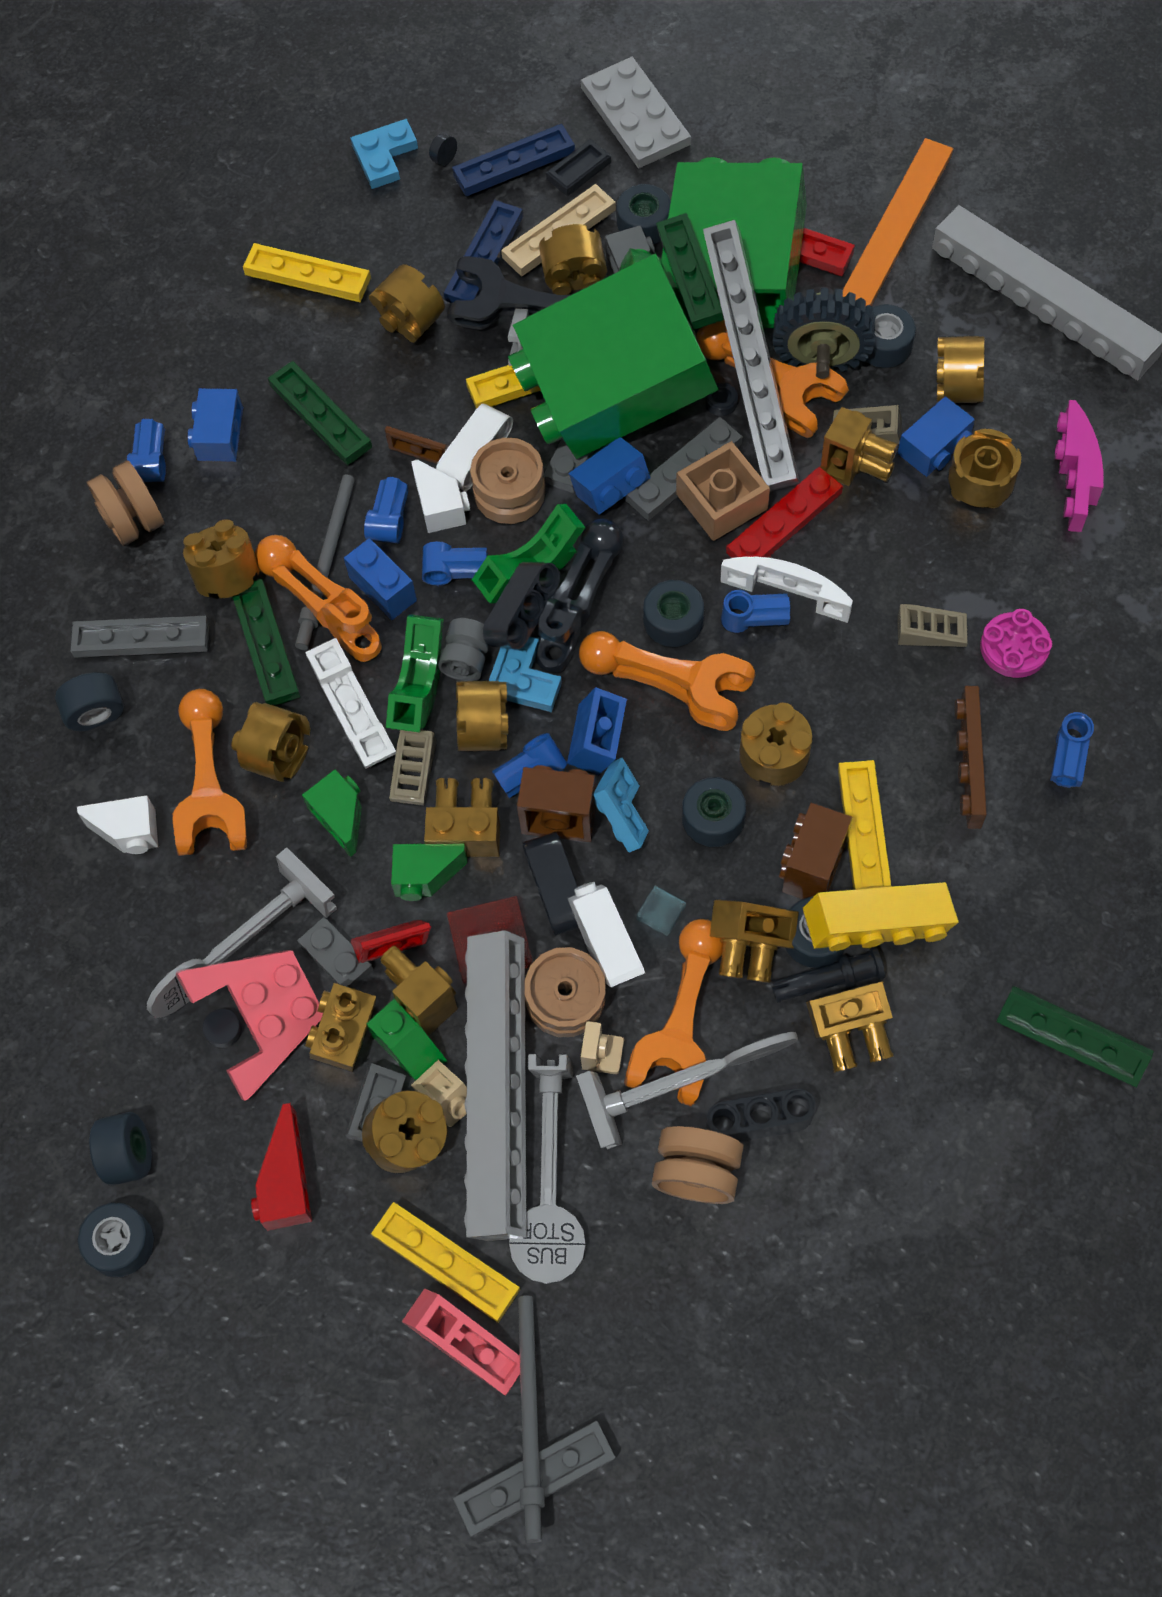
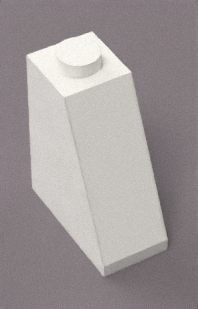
M590 882L574 889L576 895L568 898L589 954L599 964L603 972L605 983L613 987L644 974V968L607 887L603 885L596 886L595 882Z

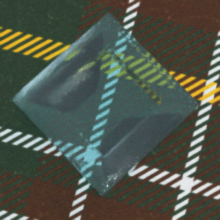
M654 886L637 913V920L668 936L684 911L686 902Z

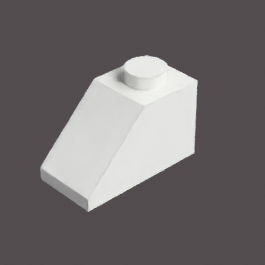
M419 460L411 461L428 533L466 525L464 512L470 511L467 493L466 491H459L457 480Z
M148 796L77 807V813L85 825L123 853L142 854L147 852L148 849L158 847L156 811Z

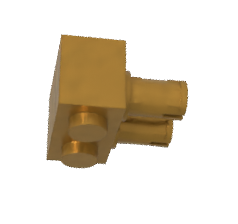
M843 407L839 410L824 437L820 467L836 481L850 486L856 473L860 471L887 482L894 469L895 463L892 461L896 455L898 444L872 434V430H870L872 419L865 417V415L858 411H851Z
M445 778L437 779L436 806L426 807L425 844L464 843L468 857H499L500 819L498 809L492 808L493 780L483 778L482 789L480 778L471 780V807H457L458 780L448 778V788L446 789Z
M714 900L710 937L721 938L720 942H723L719 975L735 978L743 977V962L747 945L751 947L747 980L770 983L774 950H778V947L794 949L792 941L796 935L799 912L747 902Z
M396 946L391 947L383 954L381 963L387 968L385 973L397 985L392 991L395 1000L429 1036L458 1009L454 998L456 992L451 986L453 983L452 979L441 967L437 966L433 969L426 961L416 967Z
M883 982L806 1002L816 1038H822V1040L827 1042L834 1072L845 1070L842 1057L847 1069L857 1067L848 1034L851 1033L850 1029L858 1028V1031L862 1030L870 1063L881 1060L878 1048L880 1049L882 1059L893 1057L884 1024L887 1023L886 1020L893 1017Z
M333 983L331 992L324 990L317 1012L323 1013L319 1027L312 1025L305 1047L311 1048L310 1058L352 1072L367 1030L366 1023L370 1021L376 1003V996Z

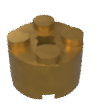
M582 224L565 225L551 231L552 237L545 241V237H543L540 241L539 251L545 282L552 289L553 294L568 295L572 290L585 289L603 280L607 267L601 237L597 230L594 229L593 233L588 231L587 225Z
M403 264L395 269L369 295V300L380 313L379 321L387 331L394 332L396 330L410 342L414 343L439 318L445 309V304L434 285L428 288L422 282L425 276L421 272Z
M938 337V357L944 358H938L937 383L944 384H937V403L945 396L954 403L983 402L984 337Z
M980 429L974 431L973 435L966 438L964 436L958 441L949 471L951 494L956 500L976 507L997 508L1010 496L1020 469L1021 453L1011 443L1012 439L1008 435L993 429Z
M221 520L213 527L199 533L189 534L184 538L183 556L194 585L203 596L209 597L208 593H218L219 598L235 596L250 588L254 583V575L256 573L259 575L260 569L247 532L243 528L235 526L231 520Z
M457 682L456 700H458L456 717L458 751H499L500 749H507L508 713H505V703H507L506 682Z
M254 702L249 708L248 717L242 729L234 734L231 747L234 751H237L238 762L243 769L284 782V777L291 779L298 772L305 759L308 746L303 745L304 734L310 736V725L308 719L303 715L266 703Z
M783 702L777 705L764 706L754 711L744 721L741 732L740 760L746 773L759 782L762 780L775 786L785 785L799 778L809 761L812 744V731L808 721L792 705Z
M401 1091L378 1103L366 1116L362 1128V1142L366 1152L370 1154L380 1168L393 1173L410 1172L435 1159L442 1150L447 1135L446 1120L440 1103L416 1091ZM402 1125L410 1133V1137L406 1139L405 1133L399 1132V1127Z

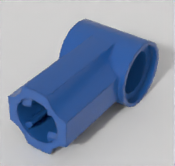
M142 419L140 423L135 424L133 452L127 455V460L133 465L143 482H164L166 475L163 455L165 428L163 423H158L153 419Z
M387 477L385 480H380L373 510H369L366 515L364 525L365 539L370 538L376 541L400 543L404 526L403 511L409 489L408 484L400 481L399 478Z
M444 542L427 543L423 546L422 580L427 584L439 586L448 584L451 579L473 578L488 556L487 548H452Z
M743 590L731 591L724 598L721 615L722 625L726 630L734 633L743 632L749 626L789 625V597L787 594L750 595ZM733 609H739V610L743 611L744 613L736 614V613L732 612L731 610H733Z
M1081 712L1068 714L1056 735L1057 745L1050 781L1055 782L1058 786L1071 788L1082 785L1089 742L1094 731V724L1086 714ZM1067 730H1077L1081 733L1082 737L1075 738Z
M545 733L532 739L524 746L522 753L492 772L510 798L520 791L523 767L533 768L537 765H543L555 771H562L566 767L567 761L550 734Z

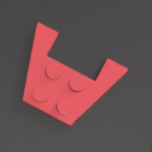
M291 950L225 963L210 964L192 969L188 968L176 972L191 1003L197 1002L224 986H227L260 1049L258 1053L226 1070L240 1098L244 1101L257 1091L309 1034L312 1025L316 1026L321 1021L323 1013L317 1012L319 1002Z

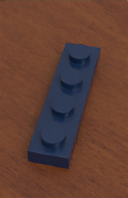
M559 124L452 167L453 176L464 195L469 196L564 158L575 151V144L563 124Z
M494 200L464 256L489 259L498 265L502 258L501 250L509 245L523 219V209ZM455 271L444 291V299L450 303L456 300H473L479 296L481 291L476 285L462 281L457 271Z

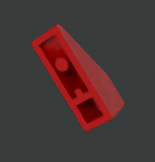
M291 1103L282 1105L255 1185L257 1197L251 1199L255 1221L260 1220V1223L267 1231L312 1222L297 1112Z

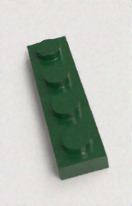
M687 213L657 222V231L692 329L695 330L723 321L722 308Z
M291 361L268 377L270 387L347 466L372 448L371 440L294 361Z
M263 580L254 581L250 588L232 597L265 702L275 706L300 698V694Z
M1015 986L1012 987L996 1021L1136 1088L1154 1052Z

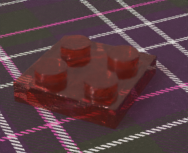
M517 896L447 913L463 984L467 983L465 954L467 951V937L504 930L524 938L525 968H529L533 963Z

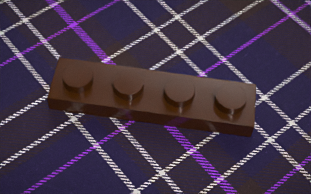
M964 686L961 699L955 700V719L961 720V730L957 731L956 746L957 751H963V762H959L958 781L965 784V795L960 797L961 816H966L967 829H981L987 814L979 686Z

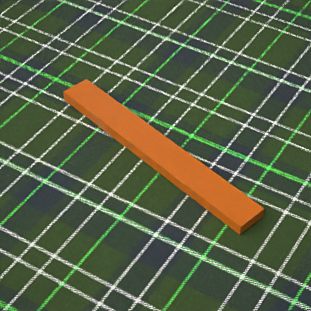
M927 138L924 139L843 289V297L851 292L856 294L855 301L862 297L866 300V306L873 305L953 153L952 147Z

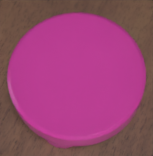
M1016 609L1014 612L1004 613L993 618L985 627L980 642L981 653L988 666L1001 675L1013 678L1027 677L1039 671L1046 663L1052 647V640L1045 626L1026 609Z

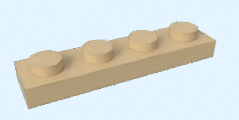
M595 184L501 250L502 258L517 273L523 276L542 263L539 243L543 237H545V241L552 237L551 231L565 225L582 224L587 225V229H590L616 210V202Z

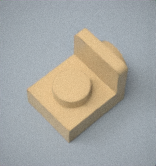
M586 1021L581 1051L582 1070L618 1074L624 1039L620 1036L602 1034L601 1023Z
M439 1060L411 1085L416 1092L423 1093L440 1103L443 1108L446 1124L449 1127H452L467 1114L465 1110L467 1087Z

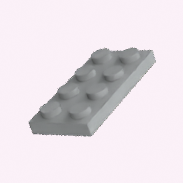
M633 56L581 79V89L638 169L691 145L690 134Z

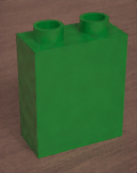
M716 157L704 158L699 162H677L668 219L687 213L718 300L719 295L703 229L732 220L736 221L741 233L763 328H774L775 313H777V308L779 305L784 306V300L788 297L794 300L807 208L803 163H789L784 159L775 157L764 159L760 163H728ZM663 248L661 261L664 272L687 321L690 323Z
M656 253L513 324L523 349L509 355V361L524 391L526 392L539 385L546 401L531 409L535 422L548 445L563 438L575 459L718 391L705 357Z

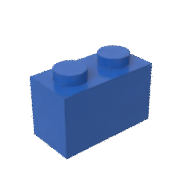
M199 388L197 401L192 403L194 425L193 428L188 430L189 448H193L198 461L236 462L243 406L237 389Z
M945 396L901 435L897 454L927 477L935 469L941 470L949 462L961 438L973 435L972 429L975 419Z
M621 437L568 473L577 497L599 515L650 479L643 454Z
M370 538L344 557L349 578L391 621L417 601L413 581Z
M595 687L579 703L567 764L599 775L616 759L626 698Z

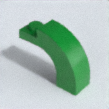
M557 504L539 532L529 542L507 554L488 555L471 580L489 603H497L520 563H553L560 571L577 552L573 544L583 532L585 526L567 504Z
M418 615L407 616L402 668L395 689L388 695L386 728L419 733L425 728L431 715L439 683L440 669L438 668V663L442 652L441 641L444 619Z

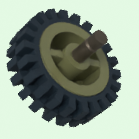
M821 288V293L815 294L814 289L807 290L806 297L801 292L794 294V300L788 297L784 300V306L779 305L777 308V313H775L774 350L776 354H780V359L783 362L789 360L788 365L794 367L799 363L800 366L816 363V377L820 379H825L829 376V368L834 370V367H838L841 372L848 370V364L855 368L859 366V360L864 362L868 359V354H872L873 346H875V313H872L873 308L870 305L866 306V300L862 297L855 301L856 294L849 292L843 297V290L835 289L834 295L828 294V288Z

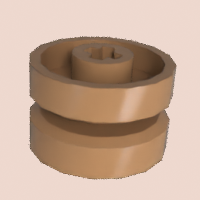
M518 438L496 439L488 442L477 451L471 462L470 474L477 507L485 517L497 523L515 524L526 521L536 514L545 498L544 470L539 452L531 444Z
M126 460L113 467L112 474L119 488L117 490L110 480L102 474L86 482L96 501L94 503L108 528L113 530L123 546L139 538V531L132 519L133 517H136L142 528L148 532H152L165 525L152 496L130 461Z
M572 947L554 948L541 954L530 965L524 980L525 1003L531 1020L543 1032L556 1037H575L585 1032L586 1021L597 1022L600 1019L605 1006V977L599 964L588 953ZM564 989L566 993L572 990V992L567 996H563L559 993V990Z
M677 1126L662 1129L658 1153L665 1160L655 1163L652 1186L665 1194L695 1202L711 1204L734 1202L738 1179L730 1171L740 1168L744 1145L730 1136L700 1128Z

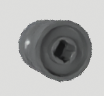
M457 618L450 622L445 638L446 647L442 650L438 663V668L442 673L460 681H476L481 677L485 661L484 654L487 653L489 645L486 644L483 638V623L468 618Z

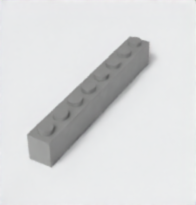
M958 205L936 227L932 249L937 251L940 256L948 258L962 267L965 272L985 282L991 289L1004 294L1013 300L1016 305L1024 307L1038 316L1044 323L1052 325L1069 339L1080 343L1095 356L1101 357L1117 367L1123 374L1129 375L1138 381L1160 357L1162 353L1161 332L962 206Z
M732 220L703 229L762 479L770 487V491L797 485L800 483L739 227L736 221Z
M504 930L467 937V951L465 954L467 965V987L465 989L467 1001V1023L465 1025V1035L467 1038V1059L465 1062V1072L467 1075V1097L465 1098L467 1134L464 1143L467 1151V1172L464 1183L467 1190V1204L464 1223L467 1238L484 1241L526 1238L524 938Z

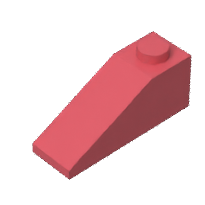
M424 1289L402 1320L405 1325L505 1396L520 1375V1355L437 1293Z

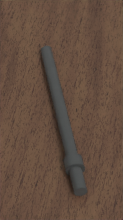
M351 475L342 476L316 568L327 578L355 482V478ZM312 584L310 591L322 599L323 593ZM306 606L300 612L298 619L300 628L295 642V647L301 650L308 649L313 629L317 628L319 623Z
M532 1296L518 1297L524 1488L520 1489V1508L524 1509L525 1542L537 1543L542 1541L541 1508L545 1507L544 1488L540 1487L534 1302Z

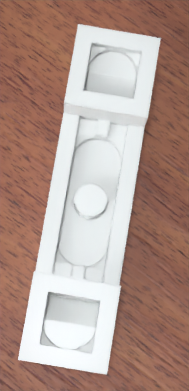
M736 557L725 559L722 562V583L750 592L753 591L756 581L817 600L816 613L847 623L849 621L853 600L836 584L817 572L795 563L766 557Z
M337 638L305 652L334 713L365 769L395 755L396 750L358 683Z

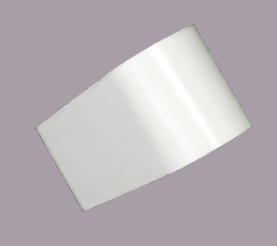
M484 403L481 404L442 455L436 469L456 479L459 489L463 491L469 490L473 485L470 474L473 457L488 442L507 438L513 426V418Z

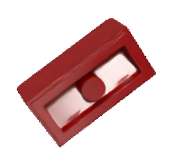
M413 920L353 938L351 944L358 962L364 963L382 957L393 946L403 951L426 944L431 926L429 922Z

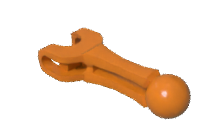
M725 321L699 328L696 339L704 357L710 360L724 359L727 365L735 367ZM770 358L786 426L803 437H812L818 430L817 418L805 406L806 403L812 398L823 397L833 402L840 401L849 390L845 379L831 368H829V376L827 378L820 379L816 377V363L794 367Z
M270 535L259 542L255 550L259 569L264 574L274 577L278 584L287 588L300 599L320 624L329 629L334 638H337L339 644L358 661L366 662L375 658L380 653L382 644L378 633L369 624L372 616L364 600L351 589H345L322 575L306 560L299 550H296L295 545L288 538L281 535ZM294 569L295 571L300 573L307 580H309L316 588H318L328 599L323 600L320 597H318L307 587H305L298 579H296L290 572ZM363 635L372 643L369 647L359 648L355 645L356 639Z
M605 631L589 634L582 641L579 649L580 661L589 672L596 675H606L612 672L615 677L632 679L661 689L688 705L691 716L698 724L721 731H729L735 727L738 720V709L735 703L720 696L718 692L724 690L743 692L752 685L756 676L755 670L749 662L728 654H714L702 661L679 660L636 648L625 641L619 642L614 635Z
M195 689L188 692L179 704L180 720L192 732L196 758L192 794L180 802L173 812L175 844L179 856L193 854L196 836L201 830L209 827L220 828L227 834L232 851L246 850L247 848L244 807L236 798L222 792L216 777L213 755L215 734L213 729L218 726L222 719L223 706L219 697L206 689Z
M694 920L688 923L681 931L679 948L686 961L682 966L681 982L675 1004L664 1028L661 1031L644 1036L636 1043L630 1056L624 1080L625 1086L630 1088L641 1086L648 1070L655 1066H667L676 1073L706 1061L704 1053L693 1041V1018L702 979L709 965L716 962L723 952V942H720L721 938L710 937V920ZM704 1079L679 1088L678 1101L692 1106L699 1096Z

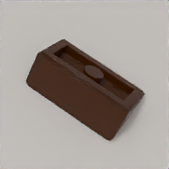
M389 426L385 428L389 449L438 464L440 458L450 446Z

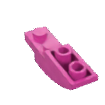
M1069 400L1066 412L1059 413L1057 432H1062V440H1057L1054 458L1060 460L1059 473L1067 474L1066 489H1071V496L1066 497L1063 517L1069 518L1068 531L1082 532L1088 515V505L1097 506L1103 490V464L1098 440L1091 423L1077 401Z

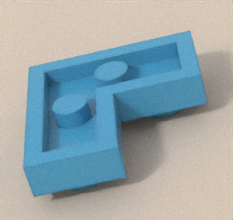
M407 119L350 137L352 147L372 189L400 180L399 171L392 157L418 149L417 140Z
M529 637L526 644L520 649L500 648L489 681L506 682L507 701L552 712L562 684L561 676L532 669L539 647V639Z
M619 758L608 766L593 796L598 810L604 813L611 823L616 839L624 844L628 852H632L641 848L649 830L632 804L639 784L624 759Z

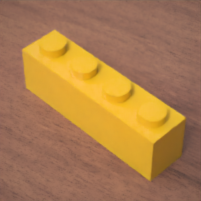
M946 882L820 892L803 907L814 949L829 947L830 951H839L848 948L850 945L859 944L863 948H872L883 942L891 941L895 945H903L915 939L925 938L926 942H935L945 938L947 932L959 923Z

